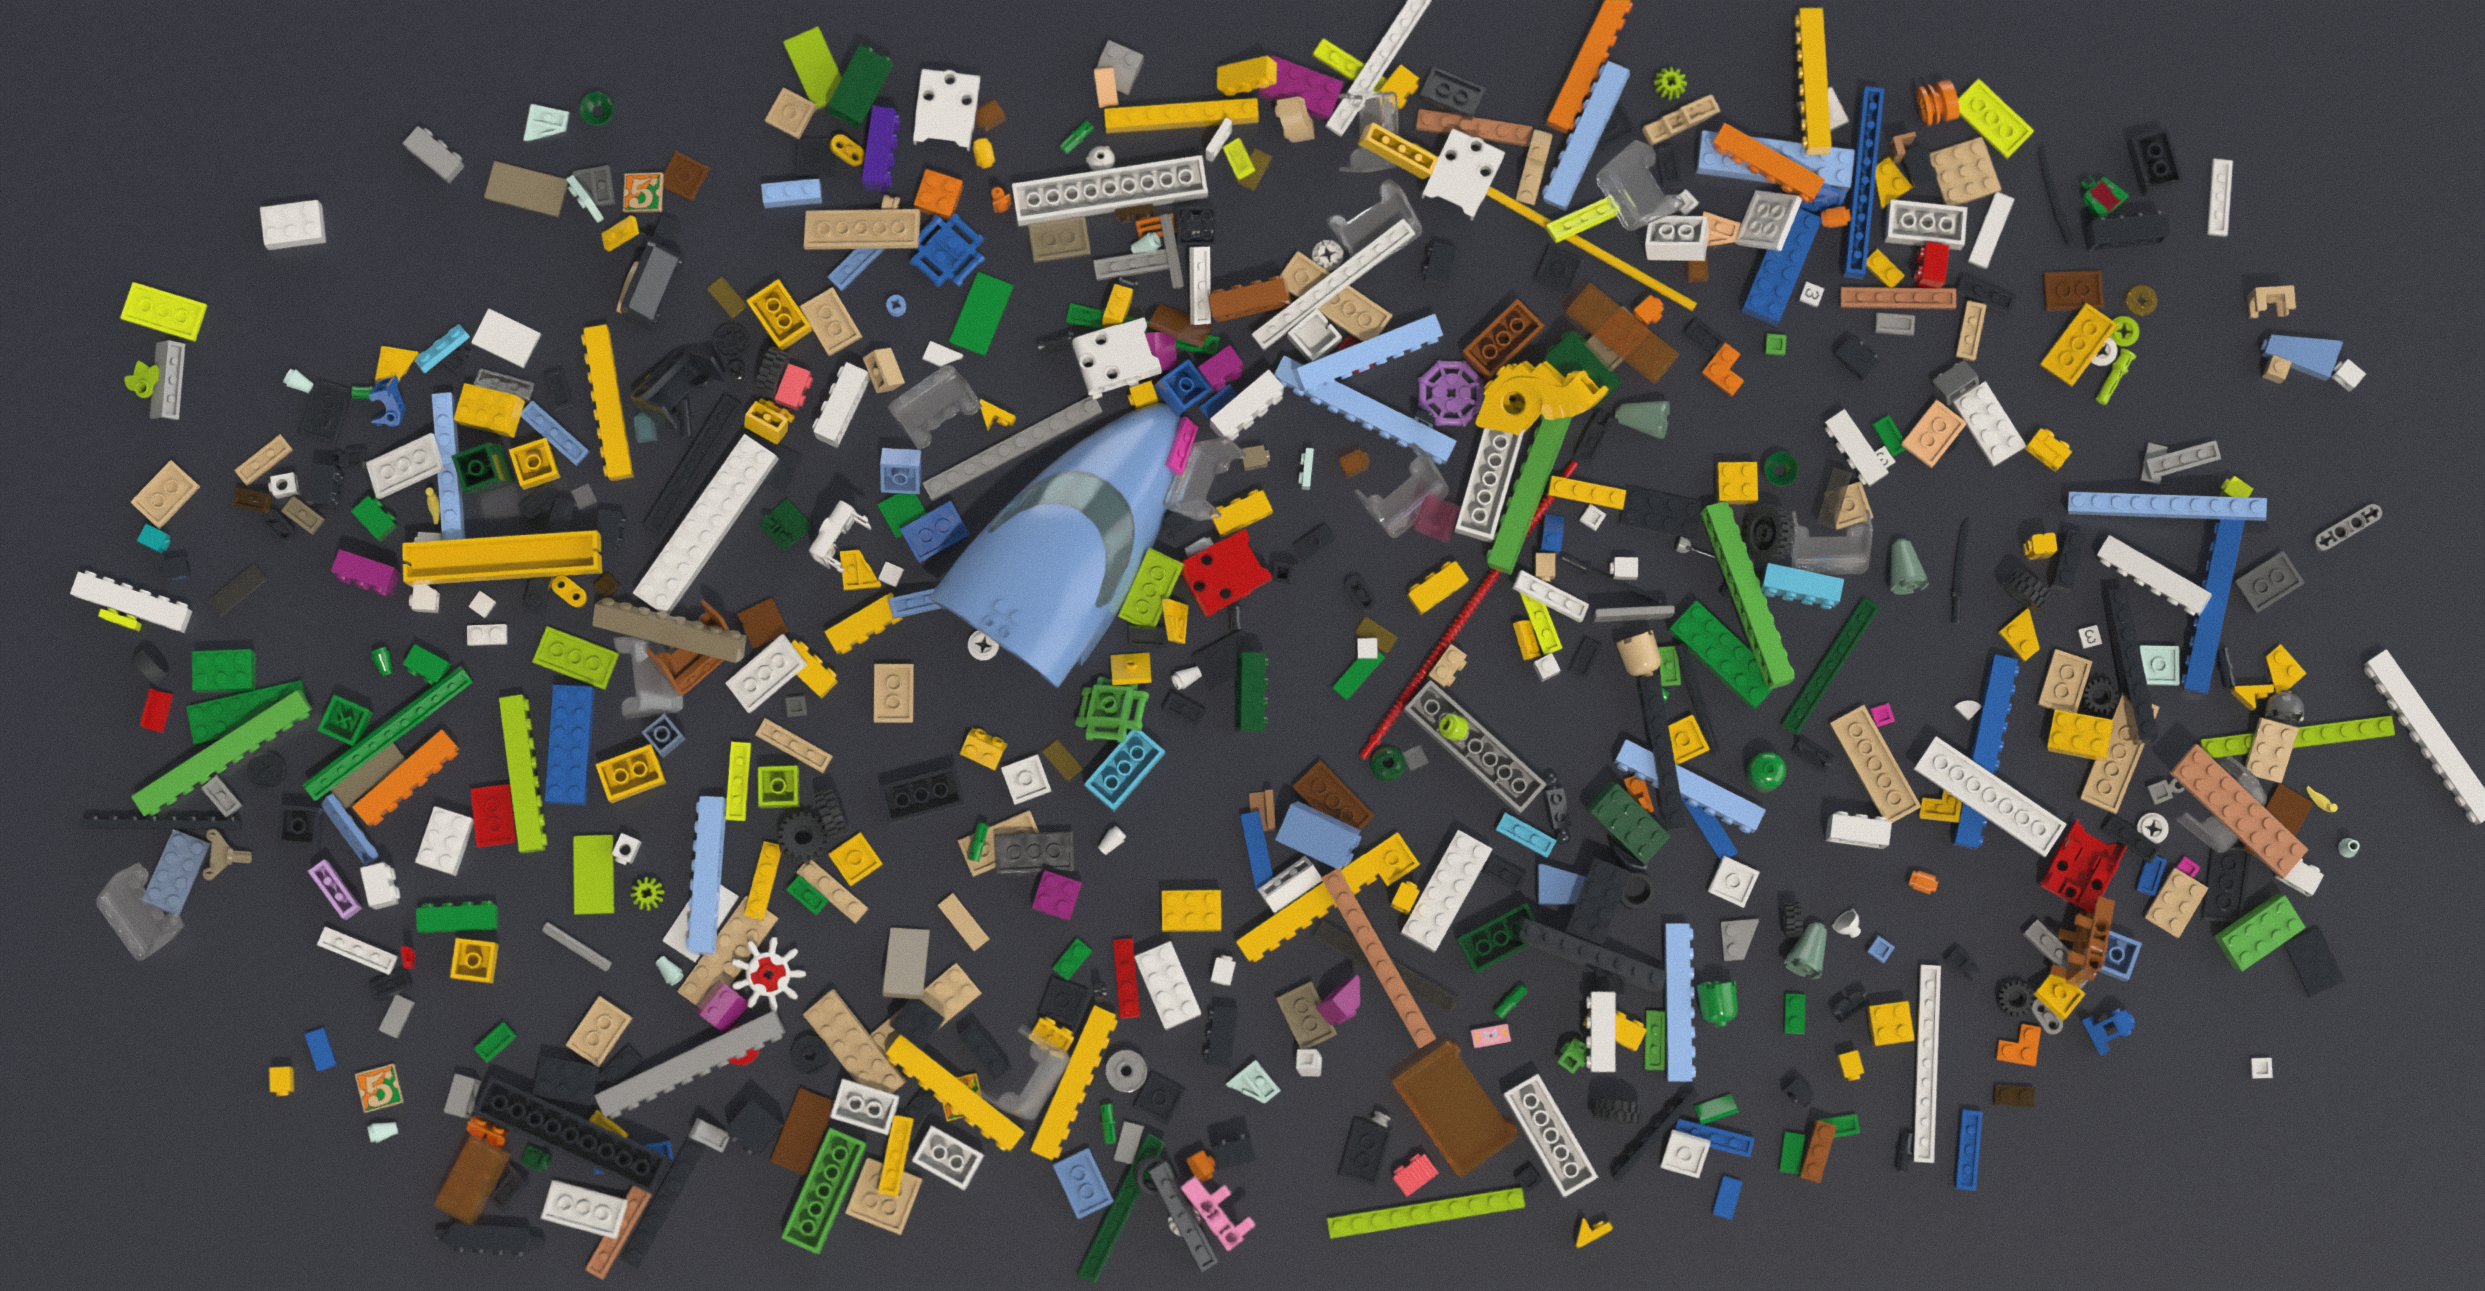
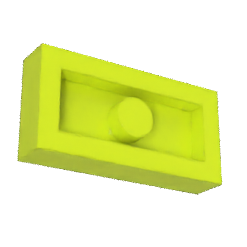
M1240 138L1223 147L1239 180L1256 171Z
M108 608L107 611L101 609L98 616L107 621L139 631L142 624L137 621V617L126 614L123 617L118 615L119 611Z

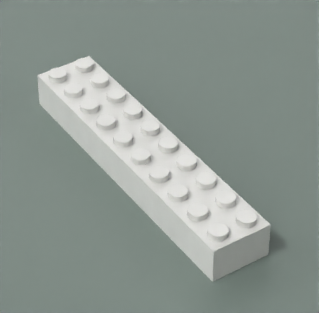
M1202 155L1012 184L1018 226L1110 213L1119 209L1148 204L1157 206L1208 198Z
M744 434L636 587L633 594L657 611L665 612L669 616L774 467L778 457Z

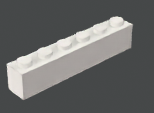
M2110 535L2097 554L2098 558H2100V563L2107 567H2110V565L2116 567V572L2125 577L2127 574L2134 578L2133 581L2142 587L2144 584L2151 587L2150 591L2157 596L2163 594L2168 597L2167 601L2171 604L2184 606V611L2192 616L2195 613L2200 616L2212 596L2208 591Z
M85 571V573L78 572L70 592L71 595L185 633L192 611L187 608V604L178 601L176 604L169 602V598L158 595V598L151 596V592L142 589L139 592L132 590L133 586L122 583L121 586L114 584L115 580L103 577V580L96 578L97 574Z

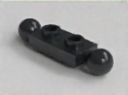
M1548 773L1544 776L1543 781L1547 784L1546 787L1549 790L1544 791L1543 795L1551 830L1558 829L1555 837L1557 843L1567 845L1571 840V835L1565 828L1571 826L1564 788L1557 789L1556 786L1559 783L1558 776L1555 773Z

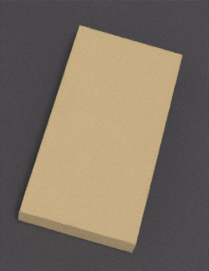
M1029 810L988 828L984 842L986 846H983L980 862L967 859L972 845L971 840L974 839L975 834L958 840V843L974 877L996 868L994 834L1039 831Z

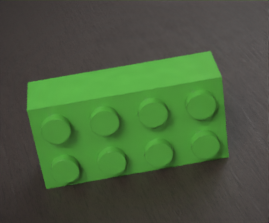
M2276 893L2218 933L2214 938L2233 968L2244 971L2306 927L2287 897Z

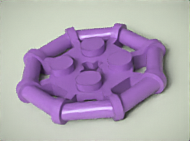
M1437 360L1417 380L1419 382V403L1417 406L1422 410L1425 409L1432 412L1438 427L1439 425L1465 427L1482 407L1485 379L1481 378L1465 360ZM1444 369H1459L1458 374H1446ZM1440 371L1441 377L1435 383L1430 382L1429 380ZM1463 371L1474 381L1473 383L1469 384L1461 376ZM1426 386L1432 388V399L1426 400ZM1476 387V401L1471 399V389ZM1448 389L1456 391L1455 398L1452 396L1448 398L1446 396ZM1434 404L1441 411L1440 415L1429 405ZM1468 404L1472 405L1473 407L1463 416L1461 411ZM1448 412L1457 413L1458 418H1443V416Z

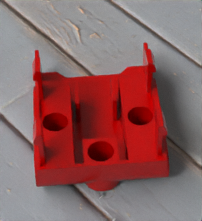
M1245 529L1181 562L1184 564L1181 575L1204 616L1209 617L1215 614L1218 610L1240 598L1248 596L1255 589L1272 580L1268 569L1262 568L1250 549L1248 545L1250 537ZM1208 556L1212 559V563L1204 565L1201 559ZM1200 582L1204 585V589L1196 591L1193 587L1194 584ZM1228 590L1231 596L1228 599H1223L1220 596L1221 591Z
M2076 819L2061 842L2039 886L2060 897L2062 901L2069 902L2092 914L2096 908L2098 896H2103L2109 882L2119 867L2118 863L2127 846L2121 847L2116 843L2108 845L2086 833L2083 825L2078 823L2079 819ZM2059 861L2064 863V871H2060L2057 868ZM2093 880L2099 883V890L2092 888L2091 883ZM2066 888L2072 889V898L2066 896Z

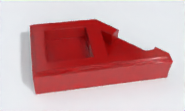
M401 947L404 968L414 969L415 950L410 947Z

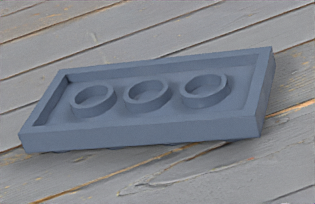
M173 829L142 898V902L179 916L210 848V843Z

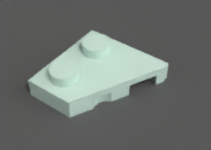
M531 104L524 141L566 132L570 113Z
M571 175L566 180L570 184L568 189L574 197L578 195L577 201L582 208L586 207L597 223L603 220V216L575 177Z
M1257 1060L1226 1084L1228 1087L1256 1098V1100L1266 1103L1281 1091Z

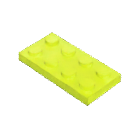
M1979 79L1958 99L1959 115L2006 159L2034 132L2028 124Z
M133 282L120 318L124 321L195 342L207 305Z

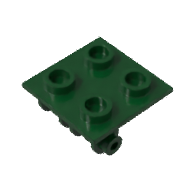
M787 498L769 515L766 514L758 524L784 552L813 527Z

